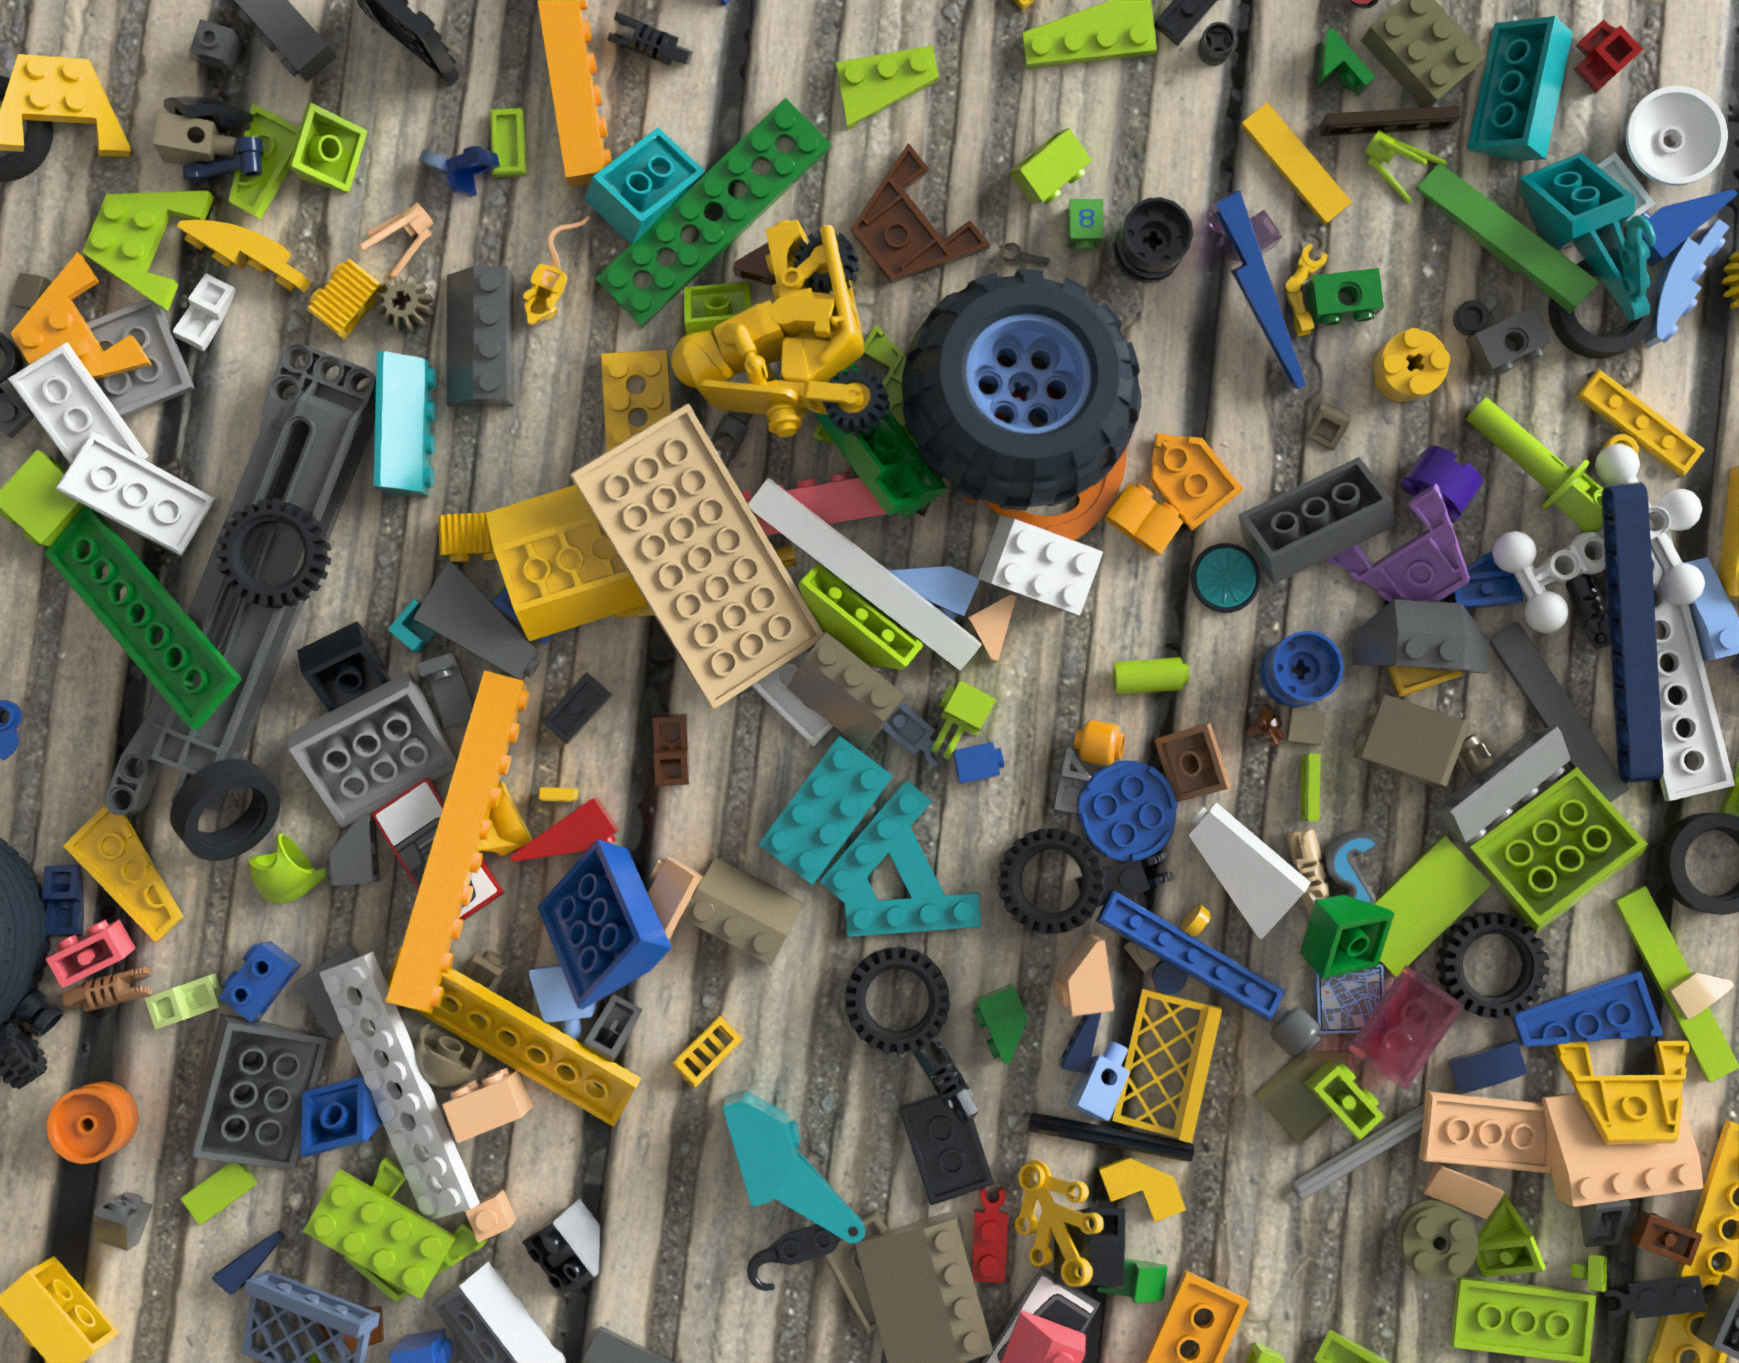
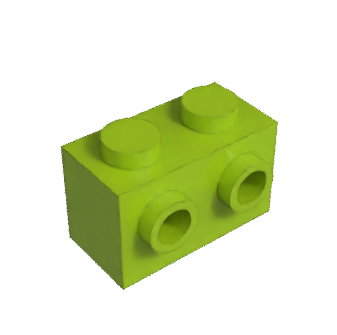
M1067 128L1055 132L1012 168L1009 173L1031 204L1041 202L1048 204L1061 194L1059 188L1066 182L1071 184L1086 173L1084 167L1092 159L1072 130Z
M1328 1060L1304 1084L1349 1134L1361 1140L1385 1117L1376 1107L1380 1103L1366 1088L1361 1090L1353 1082L1356 1076L1343 1063L1337 1065Z

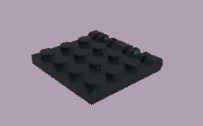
M356 0L368 17L451 86L460 77L454 66L456 60L448 53L449 48L441 41L442 36L434 29V22L422 11L419 10L415 14L408 7L409 2L407 0Z

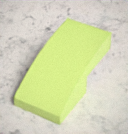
M216 973L145 998L155 1030L226 1005L225 1002L219 999L222 990Z

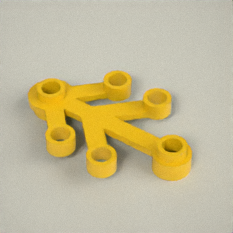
M1039 1160L1028 1161L1021 1167L1018 1173V1181L1025 1190L1020 1215L1015 1220L1016 1231L1021 1235H1032L1037 1231L1034 1246L1029 1252V1260L1036 1267L1047 1266L1052 1261V1251L1048 1246L1051 1233L1053 1232L1065 1258L1061 1267L1063 1281L1071 1287L1084 1286L1092 1277V1267L1086 1259L1080 1258L1064 1222L1079 1227L1085 1234H1098L1103 1229V1219L1098 1213L1084 1214L1055 1203L1049 1191L1065 1195L1067 1200L1072 1203L1084 1202L1089 1194L1085 1183L1081 1181L1067 1182L1051 1176L1050 1170L1044 1162ZM1036 1172H1037V1174H1038V1181H1037V1182L1035 1181V1174H1036ZM1076 1186L1079 1189V1196L1077 1198L1074 1195ZM1037 1200L1042 1208L1039 1225L1037 1218L1033 1215ZM1090 1218L1094 1221L1093 1229L1089 1227ZM1026 1219L1029 1222L1028 1230H1026L1024 1226V1222ZM1040 1250L1043 1253L1042 1261H1040L1038 1257V1253ZM1079 1266H1080L1081 1271H1082L1081 1277H1080L1079 1274H1078V1268H1079Z

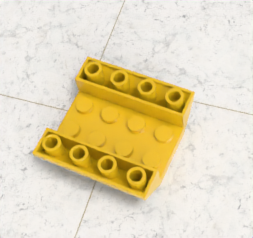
M576 485L486 512L492 546L514 612L528 641L647 604Z

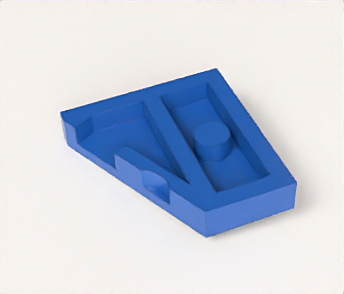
M1492 551L1484 554L1467 566L1470 576L1469 583L1451 593L1452 603H1462L1466 609L1521 604L1524 601L1522 588L1514 573L1501 570L1494 563Z

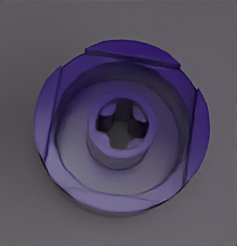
M1430 445L1421 453L1399 486L1406 493L1415 497L1436 483L1439 486L1450 521L1456 523L1480 489V486L1483 484V478L1468 462L1464 466L1455 462L1454 459L1457 456L1455 453L1439 446Z

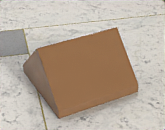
M1211 723L1201 724L1154 739L1166 779L1174 790L1177 802L1231 788Z

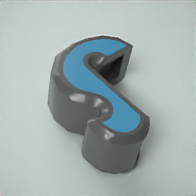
M1362 831L1345 832L1337 836L1325 847L1322 855L1323 858L1321 859L1325 866L1324 872H1326L1330 882L1344 889L1342 894H1337L1336 896L1346 895L1375 904V895L1352 859L1380 842L1374 834Z

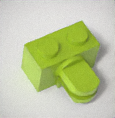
M961 680L955 687L949 685L938 705L944 708L940 718L945 723L931 751L937 754L952 725L957 729L943 754V757L949 760L963 732L974 737L977 736L996 699Z

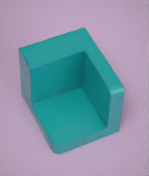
M413 599L387 630L412 651L421 653L437 633L413 619L422 605L420 601Z

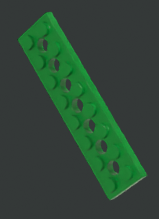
M785 98L680 197L633 245L631 244L595 278L596 281L641 328H644L832 148L831 143ZM782 138H789L795 144L794 148L788 153H781L776 149V143ZM760 160L767 161L771 166L770 171L763 176L756 175L752 171L754 163ZM734 183H742L747 187V192L741 198H733L728 193L730 186ZM712 205H717L723 209V215L719 220L710 221L705 217L706 209ZM687 228H695L699 231L700 235L696 242L688 244L682 241V232ZM669 250L675 253L676 259L672 265L662 266L657 262L658 255L662 251ZM640 273H647L652 277L650 286L645 289H639L634 286V279Z
M84 505L44 553L45 556L190 729L199 730L239 684L242 678L100 513ZM88 544H90V553L85 558L84 549ZM106 565H108V573L106 577L102 579V569ZM126 586V595L120 601V590ZM144 607V617L138 623V612ZM162 629L163 638L159 644H156V634ZM179 651H181L182 660L180 664L175 667L174 657ZM198 673H200L201 682L196 689H194L193 679Z

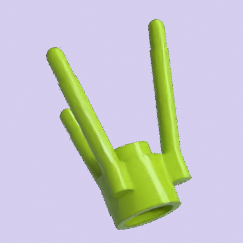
M1381 130L1376 133L1364 151L1365 154L1371 157L1367 164L1376 169L1406 203L1412 201L1411 197L1381 164L1382 161L1389 164L1397 153L1423 166L1427 164V161L1435 164L1441 163L1443 166L1447 164L1446 160L1399 141Z

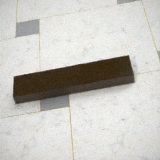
M1460 106L1327 113L1320 123V136L1374 134L1379 130L1384 133L1450 129L1460 118Z

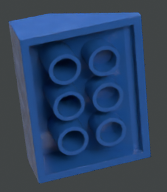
M597 839L537 906L578 1009H585L648 973L672 948L628 849Z

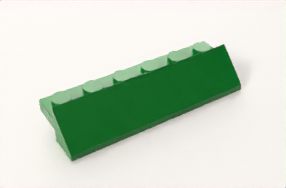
M854 363L851 364L849 367H847V368H852V367H853L856 372L859 371V369L857 368V366H856ZM847 368L842 371L844 375H848ZM835 376L833 379L837 382L839 377ZM885 409L888 415L885 420L881 418L878 420L881 424L878 429L872 425L869 427L871 433L865 435L864 431L860 430V436H854L851 431H849V434L843 433L840 428L838 429L834 425L828 414H819L812 411L825 432L837 445L842 455L848 460L860 477V480L867 486L887 515L900 513L906 519L947 490V486L920 456V450L890 410Z

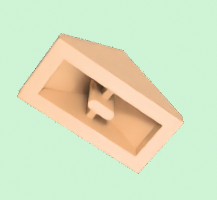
M1010 594L967 619L977 639L982 642L981 646L991 662L996 663L999 659L1017 596Z

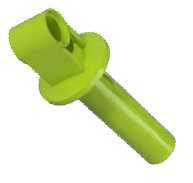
M1486 397L1469 414L1466 421L1548 490L1546 495L1550 497L1541 508L1545 510L1555 504L1575 521L1583 531L1599 532L1603 528V488L1585 473L1590 462L1586 459L1577 469L1574 465L1569 468L1489 398Z

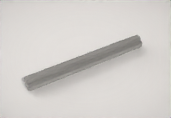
M1424 1104L1293 1181V1188L1301 1199L1308 1198L1422 1130Z

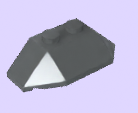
M1393 599L1354 632L1353 665L1488 674L1490 640L1462 603Z

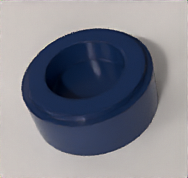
M1161 961L1156 964L1152 971V981L1161 992L1175 994L1180 992L1186 985L1187 974L1165 961Z

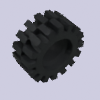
M10 1022L0 1029V1075L3 1077L4 1083L8 1084L10 1082L12 1088L17 1087L21 1089L45 1073L47 1070L45 1065L47 1064V1059L42 1056L45 1053L43 1049L38 1048V1041L36 1039L33 1040L31 1038L32 1034L29 1031L25 1032V1028L22 1025L18 1026L16 1022Z

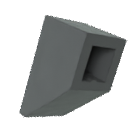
M124 1192L96 1207L93 1214L95 1240L126 1251L140 1243L153 1204L144 1202L143 1197L138 1194Z

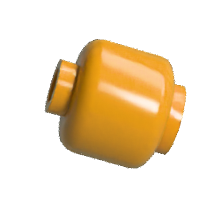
M1090 720L1085 724L1083 730L1077 729L1074 749H1079L1080 758L1083 762L1111 766L1115 760H1121L1125 734L1121 733L1117 724Z

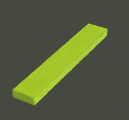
M1640 886L1612 900L1684 1040L1689 1042V1050L1705 1080L1711 1083L1739 1069V1064L1710 1008H1706L1690 1020L1683 1019L1665 989L1691 974V971L1647 887Z

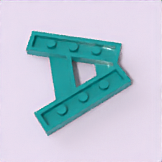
M908 780L901 785L819 881L845 903L847 937L981 927L979 893L945 895L911 829L912 824L932 801ZM888 852L911 898L877 899L867 877Z

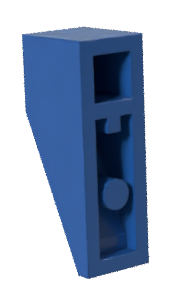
M1732 189L1664 206L1652 215L1648 211L1644 212L1642 216L1650 222L1655 234V245L1650 247L1642 231V240L1646 242L1650 251V257L1646 262L1652 267L1664 259L1738 193Z

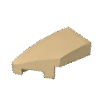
M1692 972L1665 990L1683 1019L1690 1020L1720 999L1734 985L1732 981Z

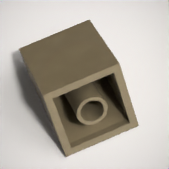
M1386 694L1377 695L1375 700L1371 699L1364 713V717L1368 718L1364 730L1358 731L1352 748L1356 750L1353 758L1427 787H1447L1470 722Z

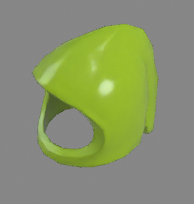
M279 833L276 836V852L255 855L248 859V870L254 887L262 898L276 904L295 901L326 877L325 867L315 869L297 844L283 833Z

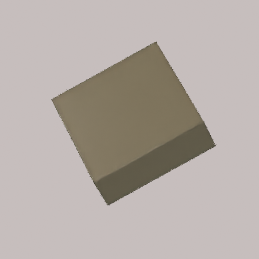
M1290 708L1286 741L1321 746L1326 712Z

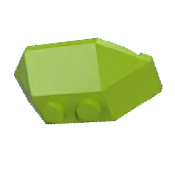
M818 562L798 584L803 599L821 630L830 634L867 665L904 670L923 647L920 639Z

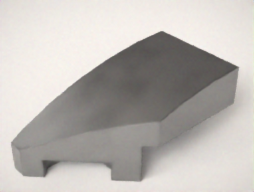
M1071 748L1065 749L1053 810L1077 814L1080 792L1085 782L1091 779V776L1081 765Z

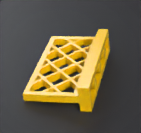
M1142 989L1124 1068L1131 1072L1133 1067L1144 1062L1154 1079L1137 1088L1130 1078L1129 1072V1076L1115 1106L1112 1121L1192 1143L1222 1007ZM1148 997L1161 1000L1169 1012L1153 1023L1145 1012ZM1168 1002L1181 1006L1172 1010ZM1185 1007L1201 1010L1198 1024L1186 1031L1175 1015ZM1144 1017L1148 1026L1140 1030ZM1172 1017L1181 1034L1164 1043L1155 1026ZM1151 1029L1161 1046L1144 1055L1137 1044L1138 1037ZM1196 1030L1194 1041L1192 1043L1188 1034ZM1184 1037L1192 1049L1191 1055L1177 1064L1168 1046ZM1164 1049L1174 1067L1157 1076L1147 1059ZM1136 1050L1141 1058L1133 1062ZM1189 1063L1185 1076L1181 1067ZM1177 1070L1184 1081L1183 1090L1170 1097L1160 1080ZM1129 1083L1133 1091L1125 1096ZM1157 1083L1166 1100L1150 1109L1140 1092ZM1134 1095L1137 1096L1146 1111L1136 1118L1121 1115L1124 1101ZM1181 1096L1179 1108L1177 1109L1173 1101ZM1170 1104L1176 1114L1174 1129L1159 1125L1153 1113ZM1149 1116L1153 1123L1142 1121V1119Z

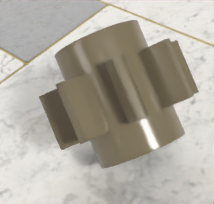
M1476 733L1464 739L1455 765L1459 771L1468 769L1471 775L1477 774L1494 763L1491 754L1497 750L1489 737L1479 739Z

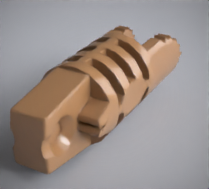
M149 966L140 967L82 982L81 987L63 992V1005L68 1006L72 1010L83 1008V1011L87 1012L152 996L151 987L136 986L135 988H130V983L150 977Z

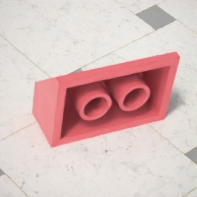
M1020 1310L1000 1363H1082L1086 1353L1085 1334Z

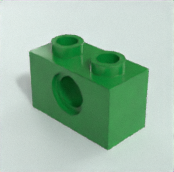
M1379 268L1314 275L1306 283L1309 313L1313 322L1321 321L1322 326L1336 325L1342 322L1341 319L1354 318V322L1369 321L1374 319V315L1384 308ZM1338 293H1347L1351 297L1352 304H1342L1338 298Z

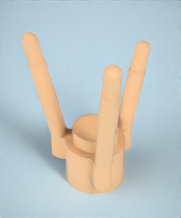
M415 203L402 213L367 231V236L370 238L361 243L359 248L365 250L401 227L410 237L417 234L418 237L390 273V276L395 278V275L397 276L423 241L432 235L428 228L434 223L420 204Z

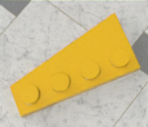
M105 804L63 845L154 942L161 941L184 918L126 815L111 813Z

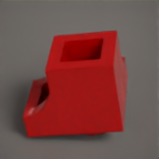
M1603 19L1575 45L1586 58L1574 70L1597 93L1629 64L1643 48L1621 25L1615 28Z

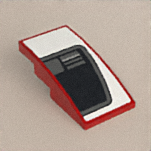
M428 777L371 814L389 846L418 890L445 804L433 781ZM484 857L482 858L479 872L472 873L469 886H473L471 901L468 907H462L459 919L466 920L504 894L502 887Z

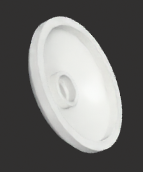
M1667 86L1648 94L1633 109L1626 126V145L1632 161L1648 178L1665 185H1687L1704 178L1720 163L1727 146L1728 131L1721 110L1706 94L1687 86ZM1668 139L1671 142V147H1667L1663 140Z

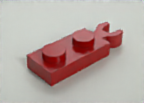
M985 1187L979 1191V1198L984 1206V1210H974L971 1274L973 1281L1005 1283L1009 1214L1006 1211H999V1208L1005 1202V1192L1003 1187H999L998 1197L995 1200H988Z

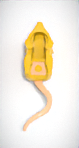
M587 216L580 222L557 226L549 234L547 247L552 265L540 263L531 276L532 285L523 295V298L526 300L524 305L529 325H536L552 319L559 311L555 305L566 288L568 278L565 272L561 271L559 256L553 244L554 237L560 231L584 225L590 219V216Z

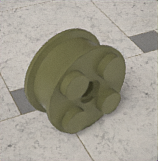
M1436 1199L1422 1200L1407 1208L1398 1220L1395 1230L1397 1250L1402 1259L1422 1278L1433 1282L1453 1281L1463 1276L1475 1262L1478 1253L1477 1233L1469 1219L1454 1206Z

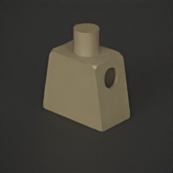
M161 111L156 112L153 145L163 162L185 165L208 164L218 161V155L235 157V140L237 137L220 135L214 122L193 117L186 118L182 115Z

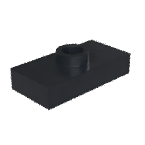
M586 672L543 719L542 723L568 745L611 698L612 694Z

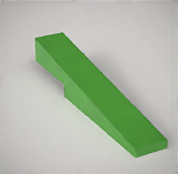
M1438 163L1416 187L1419 193L1512 272L1517 274L1520 271L1569 314L1599 284L1598 280L1441 163Z

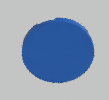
M1125 760L1116 761L1111 766H1103L1091 775V779L1085 782L1080 792L1077 816L1085 839L1096 851L1115 860L1138 861L1154 855L1169 841L1173 834L1176 808L1178 806L1174 790L1162 773L1144 763Z

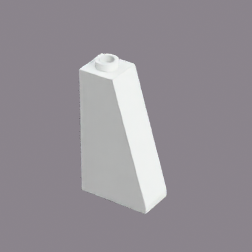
M1218 803L1210 811L1203 807L1191 821L1196 827L1191 831L1189 837L1250 927L1262 940L1305 893L1311 882Z

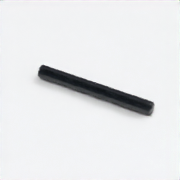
M1031 1113L1029 1117L1028 1129L1033 1133L1187 1162L1192 1161L1194 1156V1145L1181 1140L1038 1113Z

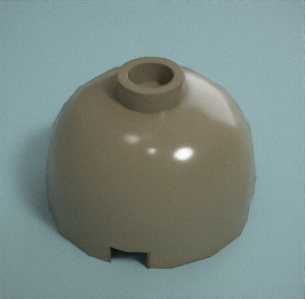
M430 1024L425 1025L420 1030L413 1045L416 1052L417 1067L422 1077L433 1089L460 1087L471 1078L481 1063V1049H478L476 1052L471 1043L438 1025L437 1029H429Z

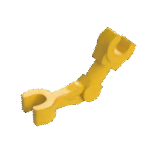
M1311 243L1302 250L1296 266L1297 270L1284 286V293L1294 313L1293 324L1297 337L1311 334L1310 330L1314 329L1312 317L1305 310L1303 293L1300 288L1308 276L1311 277L1324 266L1328 257L1326 253H1323L1319 260H1311L1309 253L1314 246Z

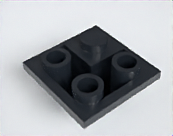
M580 1199L561 1210L522 1241L527 1248L530 1258L540 1265L548 1276L549 1283L553 1288L559 1290L562 1296L599 1274L600 1225Z
M1089 1207L1076 1210L1084 1214L1098 1213L1103 1219V1229L1098 1234H1085L1079 1227L1064 1222L1080 1258L1086 1259L1092 1267V1277L1082 1287L1123 1288L1125 1209ZM1092 1218L1089 1219V1227L1091 1229L1094 1227ZM1054 1236V1285L1068 1286L1061 1276V1267L1065 1258ZM1079 1266V1268H1078V1274H1079V1276L1081 1277L1082 1271H1081V1268H1080V1266Z

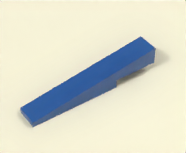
M1234 191L1211 205L1242 265L1233 269L1231 273L1291 386L1301 389L1306 386L1253 226L1241 191Z

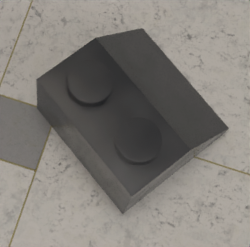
M358 621L297 650L302 676L329 712L391 681L373 642Z

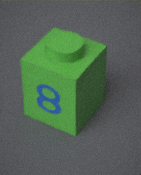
M1070 199L1067 206V247H1075V250L1079 252L1094 251L1095 247L1101 246L1104 239L1103 199Z

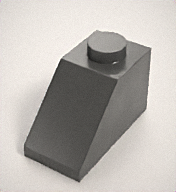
M360 815L329 852L330 859L326 860L325 870L327 878L331 879L332 886L380 881L376 822L371 815Z

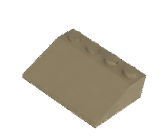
M951 1212L895 1228L886 1233L866 1237L854 1244L887 1363H964L994 1353L957 1220Z

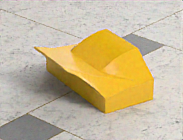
M500 782L498 787L502 788L501 798L497 808H491L488 820L492 821L491 832L487 841L482 840L479 851L496 852L503 857L525 846L533 839L505 783Z

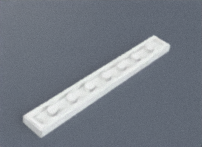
M769 478L748 503L750 509L960 671L981 647L982 642Z

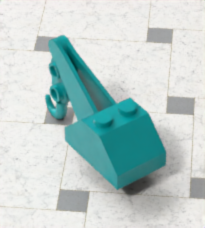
M1581 152L1520 177L1521 195L1539 236L1557 251L1574 245L1616 300L1629 321H1634L1650 313V305L1645 294L1647 288L1650 287V278L1647 273L1646 260L1650 257L1648 245L1650 247L1655 245L1654 230L1647 218L1642 215H1635L1629 220L1626 240L1620 227L1621 223L1635 214V196ZM1642 231L1647 238L1648 245L1642 240Z

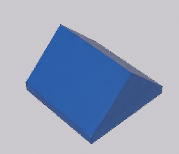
M364 1076L303 1091L302 1157L367 1142L382 1124L371 1091L365 1084Z

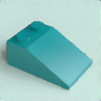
M658 127L596 173L591 179L584 200L633 245L680 197L705 175L706 171Z

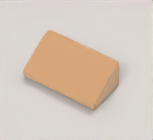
M1434 1162L1423 1194L1484 1219H1488L1504 1193L1497 1186L1438 1162Z

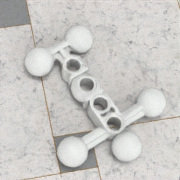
M1613 444L1606 446L1600 451L1596 458L1595 470L1597 476L1604 483L1616 485L1638 482L1636 475L1640 462L1638 454L1631 447L1623 444ZM1685 489L1669 490L1662 495L1658 506H1651L1649 502V518L1654 523V531L1650 530L1651 550L1663 571L1659 582L1660 591L1667 601L1678 605H1687L1696 601L1701 596L1705 586L1703 573L1696 566L1682 563L1666 533L1668 529L1675 531L1690 529L1700 518L1702 511L1700 499L1694 492ZM1603 530L1597 533L1585 532L1579 534L1572 540L1570 546L1547 557L1537 568L1533 566L1537 553L1535 542L1527 534L1511 531L1497 538L1492 551L1494 563L1501 570L1514 573L1528 599L1524 609L1526 623L1533 630L1541 633L1556 632L1564 626L1568 617L1567 602L1559 594L1547 591L1545 586L1549 584L1560 585L1583 573L1595 574L1606 568ZM1585 546H1589L1594 550L1595 560H1591L1585 555ZM1555 560L1564 564L1566 569L1565 575H1561L1555 570Z

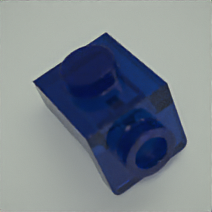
M481 146L465 148L463 154L446 160L448 182L452 191L468 197L477 195L474 176L500 167L498 154L483 150Z

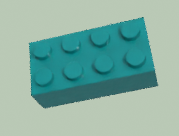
M839 736L758 845L813 885L893 778V775Z

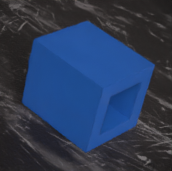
M993 742L953 751L959 783L1000 775L999 768L1004 767L1001 748L995 749Z

